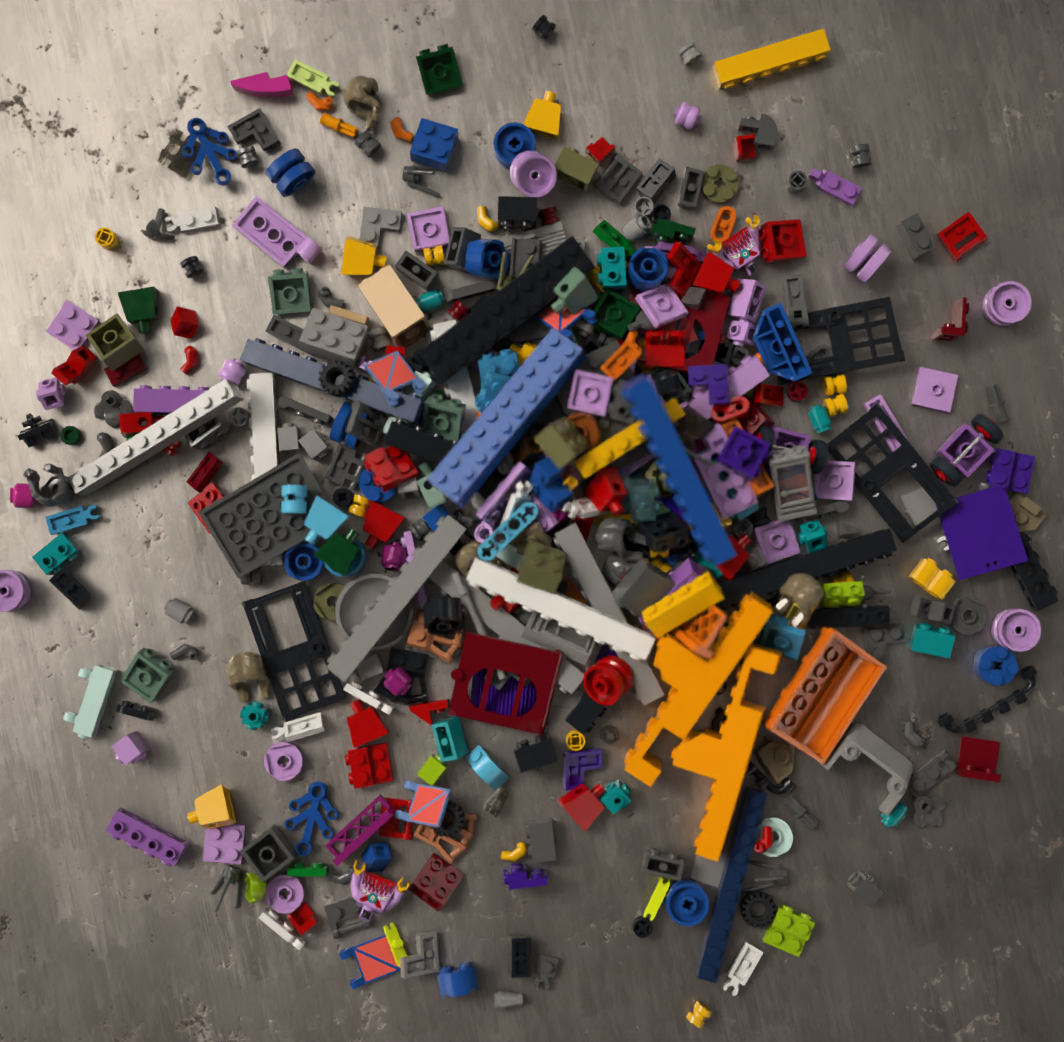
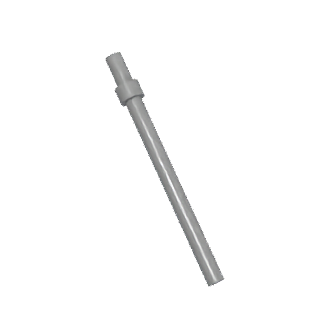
M459 572L451 574L458 588L456 591L462 597L478 634L488 636L468 594L470 591L467 585H464ZM495 669L499 680L507 677L504 671Z

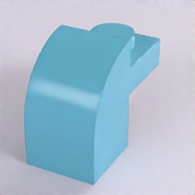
M480 745L465 757L471 764L472 769L494 790H497L509 778L503 768Z

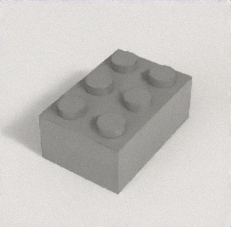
M312 308L299 340L300 350L331 361L334 359L337 361L342 360L355 369L368 337V326Z

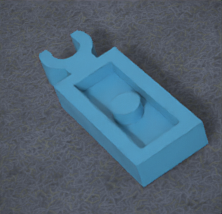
M91 505L87 510H85L84 506H79L46 516L50 535L89 525L88 519H100L101 515L94 516L92 514L93 509H97L98 505Z

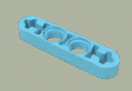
M528 501L516 509L479 545L477 552L480 559L484 561L493 559L537 516V506L533 502ZM526 506L529 508L533 506V514H527L524 517L527 521L523 522L517 514L520 512L523 515L526 512L524 509ZM512 519L520 521V527L516 530L509 527ZM504 533L506 535L505 542L497 543L495 541L496 534ZM490 540H492L494 545L499 547L497 550H495V548L492 547L490 549V556H482V548H489L491 546V544L489 543Z

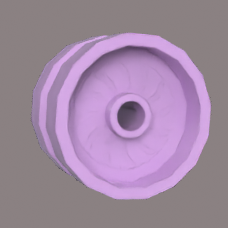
M525 151L513 159L510 166V178L513 185L519 191L529 197H541L553 189L557 172L549 158L537 151Z
M872 233L855 248L850 255L851 257L843 266L848 271L854 272L862 265L863 267L857 273V278L863 283L873 275L892 251L883 244L874 252L873 249L878 244L879 239Z
M1006 281L998 284L985 294L982 301V311L985 318L997 327H1007L1021 321L1028 315L1031 308L1029 291L1016 281Z
M0 570V612L17 611L23 608L30 600L32 593L31 583L28 578L16 570Z
M1011 608L1003 610L996 615L992 621L991 632L993 639L1000 647L1022 652L1030 650L1037 644L1041 636V626L1033 613L1028 610Z

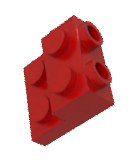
M801 219L769 221L760 225L759 234L760 239L763 241L761 255L766 259V263L807 257Z
M393 446L384 450L380 447L364 455L365 462L363 464L368 473H373L374 477L372 479L376 487H381L384 493L418 476V471L407 453Z
M387 742L352 748L348 750V754H345L346 765H350L351 773H348L350 785L354 784V789L394 780Z

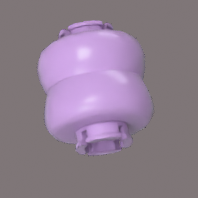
M683 102L682 106L677 105L673 117H676L675 124L684 126L688 130H692L694 125L697 127L702 115H699L700 108L691 106L687 102Z
M236 358L233 361L227 359L224 366L218 372V375L222 377L220 381L222 382L227 379L235 382L238 386L241 378L246 374V369L243 368L245 364Z

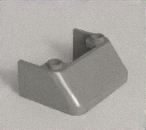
M855 723L847 728L825 764L820 763V765L829 770L839 756L852 761L857 759L861 753H864L892 775L887 782L889 795L878 808V810L888 816L907 790L913 772V764L864 725Z

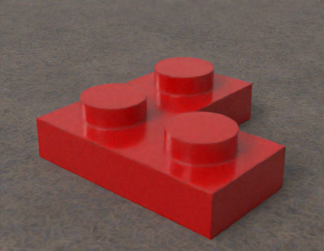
M675 242L667 259L677 270L668 285L678 296L684 297L702 264L681 242Z

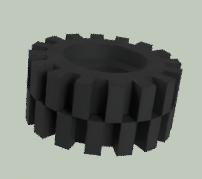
M334 359L332 362H326L327 366L323 365L321 367L323 371H319L321 377L318 378L323 390L336 397H340V395L346 396V392L351 393V387L355 388L353 383L357 382L354 369L342 360L337 361ZM337 371L343 372L344 381L340 385H333L331 382L332 374Z
M448 800L445 811H449L454 815L455 820L450 826L441 824L440 828L431 827L434 833L440 834L439 836L450 837L451 835H456L457 832L459 833L465 819L462 807L457 805L455 801L451 802V800Z
M758 890L757 892H751L749 895L747 893L745 895L746 898L741 901L742 905H740L743 919L753 928L759 927L761 929L763 926L768 927L770 922L773 923V918H776L775 911H777L773 899L767 893H762ZM757 902L763 903L766 908L765 913L759 917L751 913L752 905Z

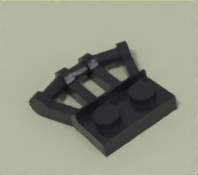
M391 647L386 673L391 668L395 670L401 667L412 677V687L414 677L419 678L421 694L411 696V687L406 692V695L394 696L387 688L383 687L386 680L384 676L374 692L382 694L393 703H396V701L403 702L404 705L422 701L427 703L428 695L424 678L429 655Z

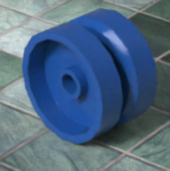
M516 122L507 123L495 134L493 142L495 158L505 169L510 170L513 159L520 153L536 151L534 134L524 124Z
M298 148L291 149L278 157L265 173L272 183H277L276 188L283 197L290 196L303 188L316 172L309 162H304L305 157Z
M345 401L335 418L329 439L338 443L345 439V446L356 450L361 440L345 432L353 411L352 403ZM363 413L361 414L362 418L370 421L371 417Z
M682 878L681 881H674L670 884L664 897L668 914L679 925H697L708 913V896L702 886L693 879ZM688 899L689 903L685 904L684 900Z

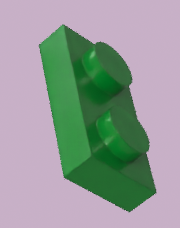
M293 862V865L287 868V876H327L329 873V865H324L323 862H313L312 865H304V862Z

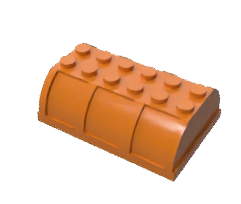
M822 627L820 636L809 653L802 658L801 665L786 688L783 687L780 692L781 696L768 716L764 717L761 721L767 725L766 728L823 765L887 668V666L839 632L826 627Z

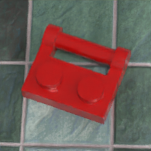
M967 212L937 234V237L955 262L961 260V256L975 246L988 240L987 235L970 212ZM972 232L976 234L974 239L957 250L954 245Z
M384 797L395 810L401 811V805L407 806L406 813H409L412 803L411 799ZM383 804L381 806V813L387 810ZM393 815L379 828L378 836L413 840V823L405 822L404 832L399 831L400 820Z

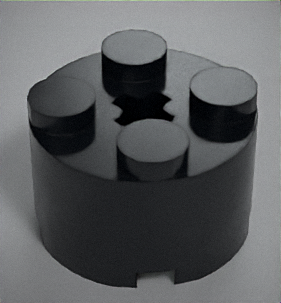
M433 595L431 600L424 604V629H427L429 634L446 636L450 631H454L455 634L463 629V612L460 598Z

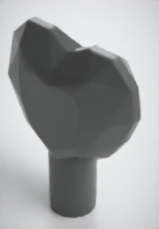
M639 310L635 317L636 321L628 325V329L631 332L638 328L655 330L643 310Z

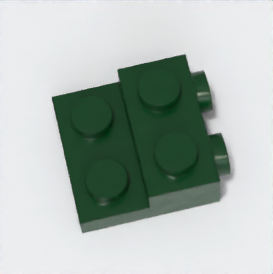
M448 44L437 46L438 50L430 52V49L418 51L419 55L416 56L426 95L463 85L453 46L449 47Z
M658 218L657 224L653 223L649 238L656 245L660 242L671 243L673 239L676 240L675 242H681L683 245L691 243L696 228Z
M607 288L604 294H599L595 302L597 303L596 307L590 309L595 313V318L597 319V322L591 326L602 334L606 332L621 341L628 330V325L633 322L641 307Z

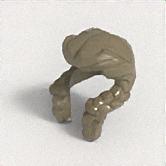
M360 75L352 78L345 88L344 102L352 114L366 120L365 130L371 131L374 128L373 123L378 122L380 118V104L373 98L378 92V83L374 78ZM361 102L370 105L372 107V111L359 106L358 103Z
M476 538L463 542L455 553V563L459 571L466 578L476 556H478L477 550L481 543ZM482 548V551H483L482 556H484V555L490 556V555H491L490 552L484 551L483 548ZM496 556L491 559L492 563L507 569L503 560Z
M804 573L794 574L780 588L781 599L775 609L782 614L787 610L790 602L794 600L799 606L800 611L789 622L793 627H798L801 623L811 619V608L821 601L824 591L821 589L818 581L810 575Z
M243 652L232 656L225 670L229 678V686L236 691L239 701L246 702L249 700L244 680H256L258 683V698H268L270 679L263 671V660L260 654Z

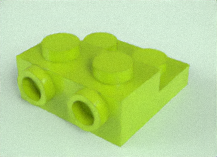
M863 582L823 584L822 590L824 595L819 602V606L831 609L838 606L853 607L862 604L865 596Z
M784 904L783 907L777 905V911H775L776 918H773V923H769L762 941L799 957L805 942L808 941L815 922L812 920V916L804 912L798 914L794 912V908Z

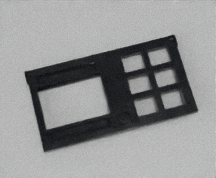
M890 296L808 312L809 326H796V328H793L794 332L826 326L833 356L807 361L812 374L799 380L792 381L777 376L780 386L870 367L904 362L905 356L901 348ZM883 307L886 319L870 322L867 310ZM861 311L864 323L848 326L845 314ZM801 314L794 315V317L800 318ZM888 326L889 337L873 339L871 327ZM866 329L868 341L852 344L849 332ZM891 342L894 354L877 357L875 345ZM870 347L872 359L855 361L853 349Z
M879 403L874 404L866 414L827 443L828 451L836 461L853 462L861 456L869 465L871 470L862 477H859L855 472L854 483L902 543L906 542L934 519L958 503V500L952 496L882 410ZM876 415L887 427L877 437L866 425ZM860 427L872 439L863 448H860L851 437V434ZM890 432L901 444L891 454L880 442ZM845 439H848L857 451L847 460L836 448ZM874 444L886 456L877 465H874L865 454V451ZM905 468L910 471L939 507V509L914 528L910 526L880 488Z
M306 581L242 602L284 722L347 698L340 678L330 670H328L327 674L319 677L315 674L311 661L323 657L327 667L329 664L327 660L332 654L314 609ZM291 592L308 641L278 651L261 603ZM306 663L311 680L299 683L294 667ZM289 670L294 686L282 689L277 673ZM331 678L336 694L324 698L319 682ZM313 684L318 700L307 704L301 688ZM295 690L301 707L289 710L284 694Z

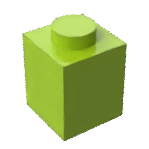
M432 754L418 771L417 775L432 786L446 769L447 765L444 764L445 762H441L440 755L434 756Z

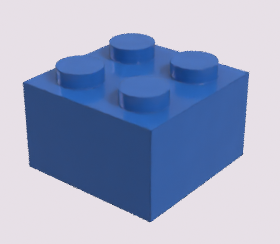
M421 118L410 150L411 161L447 172L458 140V129Z

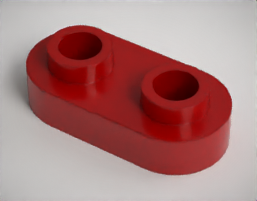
M737 396L729 399V405H715L711 410L712 419L715 423L725 424L741 418L749 412V402L745 397ZM737 407H742L743 409H742V410H737L736 408H737Z

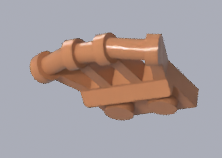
M417 609L407 640V646L430 651L450 664L454 654L462 648V639L466 635L464 625L465 612H463V629L455 634L454 631L448 632L455 635V639L451 640L429 634L428 630L424 629V612L422 609ZM433 644L449 646L450 649L447 652H443Z
M445 811L441 824L445 826L453 824L450 819L451 817L454 818V815L449 811ZM464 813L467 825L466 829L461 828L459 832L463 835L461 841L452 837L439 836L440 834L434 833L430 826L422 824L418 825L413 836L436 847L443 857L452 864L458 855L467 850L469 840L473 839L475 835L473 833L474 823L477 820V814ZM440 838L456 846V848L448 853L439 843Z

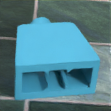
M316 496L304 523L305 526L311 529L305 540L313 545L316 544L320 536L329 540L347 521L349 516Z

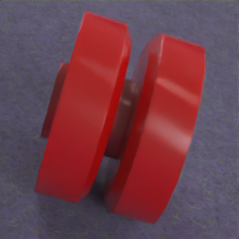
M612 655L605 656L592 665L584 673L583 678L587 694L601 705L614 704L632 688L634 682L633 673L629 665L623 659Z

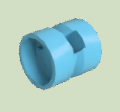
M282 485L281 496L284 498V501L281 502V513H307V502L304 501V498L307 497V486Z

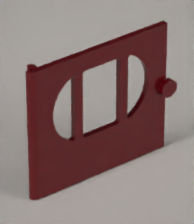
M632 286L629 301L640 306L635 298L643 292ZM706 291L698 311L684 306L688 311L686 317L689 318L684 340V367L665 368L689 373L688 366L713 365L718 345H722L726 340L725 335L721 332L730 301L729 296ZM694 321H698L705 333L704 345L695 356L685 359ZM629 329L626 331L621 341L617 339V342L620 347L624 344ZM636 338L635 342L640 347L641 345ZM641 346L642 354L637 358V361L645 363V349Z
M466 631L459 667L451 672V678L455 680L448 714L535 734H544L564 653L558 649L553 651ZM487 668L480 705L476 707L469 697L468 684L475 673ZM494 669L520 675L511 715L485 710ZM528 677L535 685L537 691L536 702L526 714L517 716L525 679Z

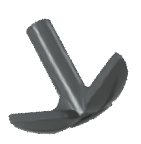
M158 208L155 220L152 219L147 224L146 230L140 231L150 239L155 237L159 241L170 240L174 237L173 235L161 234L160 232L165 215V210L162 208Z
M461 508L458 510V521L467 529L465 531L466 536L474 539L469 529L472 525L483 520L477 515L463 517Z

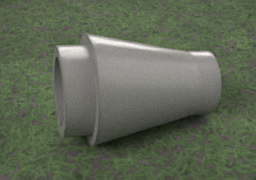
M505 991L494 993L495 1009L501 1011L522 1005L521 993Z

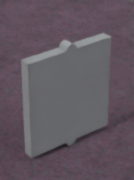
M923 487L900 497L906 509L905 513H908L913 526L919 524L937 510L936 503Z
M722 853L718 862L697 855L690 878L702 882L703 885L708 884L718 888L727 855Z

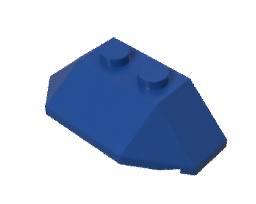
M782 303L763 310L754 332L753 340L768 373L792 381L812 374Z

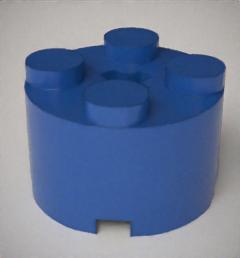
M477 239L469 242L466 251L465 270L477 278H499L503 252H506L504 272H506L509 265V253L503 246L505 244L496 239Z
M644 247L638 249L632 255L627 266L626 277L629 283L641 292H646L660 286L667 274V258L656 248Z
M366 468L363 470L359 478V485L366 498L374 502L384 503L396 496L398 486L384 493L380 487L377 488L372 479L374 477L373 473H368Z
M301 542L288 549L284 563L287 573L292 578L300 581H310L319 577L325 568L324 562L314 556L319 547L311 543ZM302 558H308V559H309V560L307 561V562H308V565H302V563H303Z
M986 646L981 648L974 657L973 670L975 675L981 681L988 684H1007L1015 677L1019 670L1015 655L1004 647ZM994 662H997L996 669H993L995 666Z
M464 962L459 964V968L452 969V966L440 968L441 970L437 973L441 998H445V994H448L449 998L470 994L472 988H475V992L480 990L475 965H471V962Z

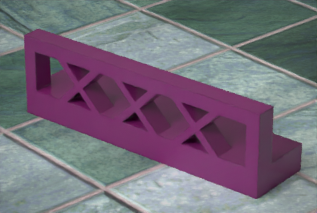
M381 794L325 845L335 856L332 861L336 866L341 864L396 812ZM378 801L387 809L383 813H375V804ZM362 816H371V824L369 826L361 825ZM349 828L358 829L356 838H347ZM335 841H344V849L340 853L332 845Z

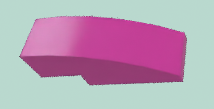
M268 72L230 81L235 91L256 97L274 98L294 95L288 75L271 79Z

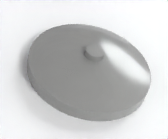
M368 573L354 578L342 589L336 602L335 615L339 630L344 637L349 639L352 636V628L357 622L361 624L364 621V613L369 607L374 608L378 603L375 601L382 591L384 593L387 592L390 588L388 583L393 577L381 573ZM411 600L371 650L389 648L405 636L413 618Z

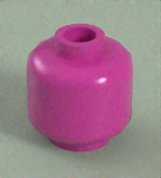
M16 483L14 488H10V503H13L14 507L32 508L34 502H38L31 496L29 483Z

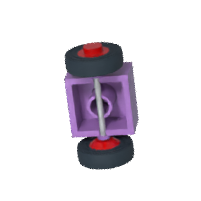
M977 414L972 419L971 424L975 430L967 423L960 425L934 452L938 457L931 461L930 467L941 481L952 487H956L962 479L968 478L994 451L984 438L993 444H997L1004 437L998 425L983 414Z
M761 426L754 434V436L770 443L768 450L771 452L805 445L810 456L811 474H819L825 467L828 458V445L822 440L814 439L809 443L810 435L778 427ZM768 460L761 462L764 468L768 467ZM793 465L776 469V471L784 473L796 471Z

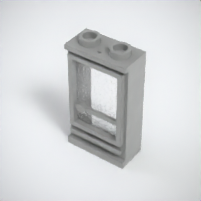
M805 445L794 446L785 450H775L770 453L767 459L770 479L774 484L772 488L774 508L779 522L817 514L810 456Z
M535 610L532 612L521 637L553 651L558 649L564 653L563 656L583 665L586 664L588 659H593L596 649L593 647L599 644L594 640L595 637L588 634L587 636L580 635L576 632L577 629L573 627H562L558 624L559 621L553 618L547 620L540 616L541 613Z

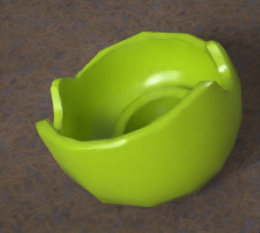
M246 873L249 876L244 879L247 883L245 893L247 901L249 903H257L266 894V881L262 882L256 873Z

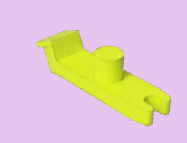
M660 877L646 906L643 917L651 914L650 921L654 919L672 879Z
M390 923V929L387 925L383 928L395 962L400 967V957L407 955L395 924Z

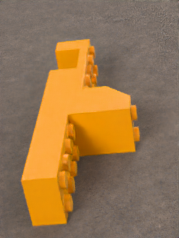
M755 593L746 594L740 602L741 608L731 614L729 625L727 627L723 626L718 634V641L716 643L712 642L709 650L713 652L709 659L694 653L670 631L658 638L656 644L658 648L653 666L661 670L662 680L670 684L672 688L668 692L667 701L660 703L657 708L656 717L652 716L646 724L645 733L641 732L635 740L634 749L632 747L629 748L624 760V770L649 787L652 786L661 773L662 760L647 750L662 728H666L684 740L772 614V605Z
M753 642L742 655L741 659L744 660V664H741V667L738 668L736 678L739 681L732 688L730 697H733V701H730V704L727 705L725 715L728 718L722 723L720 732L709 728L700 732L690 730L684 740L677 744L672 751L671 759H674L672 765L715 779L710 790L713 796H710L705 807V811H708V813H705L699 829H702V832L699 833L695 840L696 855L718 862L724 851L762 724L761 721L766 710L765 706L746 701L744 698L753 668L774 675L778 670L783 651Z

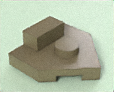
M1016 492L1009 498L1019 532L1036 530L1047 515L1041 510L1042 508L1029 498L1023 497Z
M537 522L529 527H525L509 545L518 547L516 553L523 555L529 540L550 547L552 539L548 534L544 533L541 524Z
M768 741L755 751L759 758L757 761L767 776H771L776 784H779L793 773L794 754L796 753L794 745Z

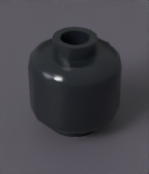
M671 369L657 372V376L654 377V384L660 396L665 395L666 399L677 396L676 392L681 389L677 372Z

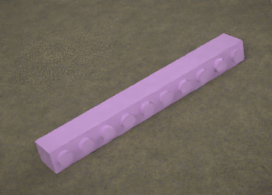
M749 355L740 361V366L737 368L733 366L728 369L729 399L742 396L770 376L757 356L751 357ZM709 388L704 391L700 389L692 395L694 398L689 402L685 400L679 404L685 415L672 423L679 439L712 417L711 410L715 405H709ZM650 454L618 470L621 479L630 475L655 456Z

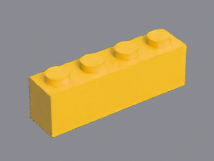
M707 572L698 576L689 584L680 587L679 590L669 596H665L656 604L647 607L646 610L642 611L644 622L652 633L659 638L724 599L719 584Z

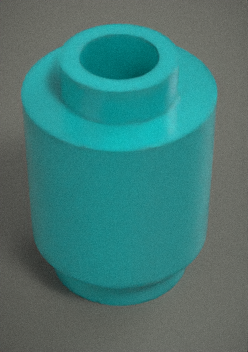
M436 288L419 295L420 298L416 299L422 313H429L444 306L443 302L446 301L442 291H437Z
M821 404L810 408L811 412L808 413V416L817 434L832 428L830 425L832 422L826 406L821 407Z
M898 801L888 816L884 813L880 815L883 818L881 822L890 829L892 826L897 828L907 815L906 812L909 809Z

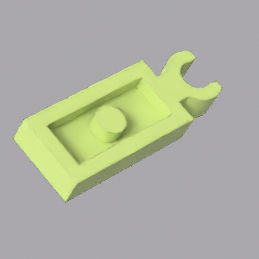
M294 59L287 73L290 80L320 95L325 90L328 96L334 98L335 94L330 89L332 87L340 88L337 82H328V75Z

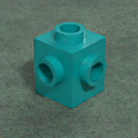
M818 519L800 525L799 541L801 545L805 544L809 553L827 548V530L825 526H821Z
M257 701L246 704V707L243 706L241 710V723L246 724V728L251 730H257V728L263 727L264 724L267 725L270 716L268 713L269 708L264 707V703ZM251 713L256 714L255 720L250 718Z
M618 779L615 782H610L605 787L606 793L601 796V801L612 814L630 805L632 791L626 783L623 784Z

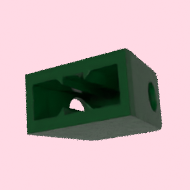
M153 286L118 292L127 322L137 324L140 334L149 333V322L158 320V289Z
M351 527L345 536L336 532L315 552L314 556L346 577L360 550L358 546L353 544L360 534Z

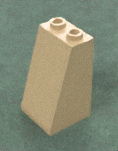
M390 264L385 268H380L377 273L365 278L358 285L398 347L408 348L423 338L425 332L432 330L424 314Z

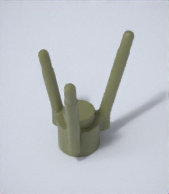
M503 252L500 275L496 288L498 290L513 280V277L506 275V272H504L506 252ZM533 254L530 256V258L524 265L519 275L528 269L532 260L535 257Z

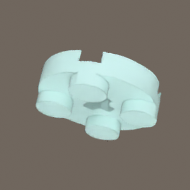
M763 818L759 822L754 843L763 837V826H772V833L776 832L778 839H774L772 846L763 854L777 857L786 853L793 843L791 828L780 818Z

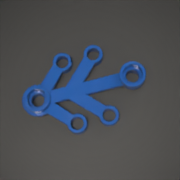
M192 118L187 124V130L190 135L186 145L182 148L183 157L191 158L193 156V146L197 138L201 146L195 162L191 164V173L194 175L201 174L202 163L205 155H207L215 171L216 183L222 186L227 185L230 182L231 174L227 169L221 167L215 153L225 156L227 161L233 162L236 160L237 154L235 149H227L220 146L227 144L228 134L206 127V123L200 118ZM198 126L200 130H195L193 127ZM205 135L215 138L220 145L208 141ZM224 136L226 140L222 141L219 137ZM188 149L191 151V153L186 154L184 151ZM228 153H233L234 157H229ZM198 166L200 170L195 171L193 167ZM223 176L226 178V180L221 181L219 177Z
M321 781L313 782L307 794L298 799H293L289 803L290 810L297 811L301 808V805L312 800L310 808L293 818H288L284 823L287 830H293L297 824L307 819L303 838L296 845V852L300 856H307L312 850L310 839L315 821L322 831L323 838L330 839L334 835L333 828L328 827L318 810L319 802L326 810V816L329 820H335L339 813L327 799L328 788ZM315 788H321L322 793L317 794ZM292 802H297L298 808H293ZM334 811L336 816L330 817L329 812ZM289 820L293 821V827L287 825ZM325 830H330L331 835L326 836L324 833ZM306 844L308 846V849L303 850L301 848V845Z

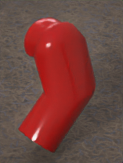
M187 346L184 349L186 362L180 367V370L186 375L199 362L198 352L193 346Z
M772 826L762 827L763 837L755 843V852L764 853L772 846Z

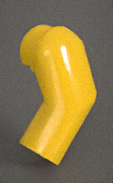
M477 207L479 225L486 231H496L498 223L487 217V207Z
M519 842L514 851L502 850L501 860L519 861L528 852L527 844Z

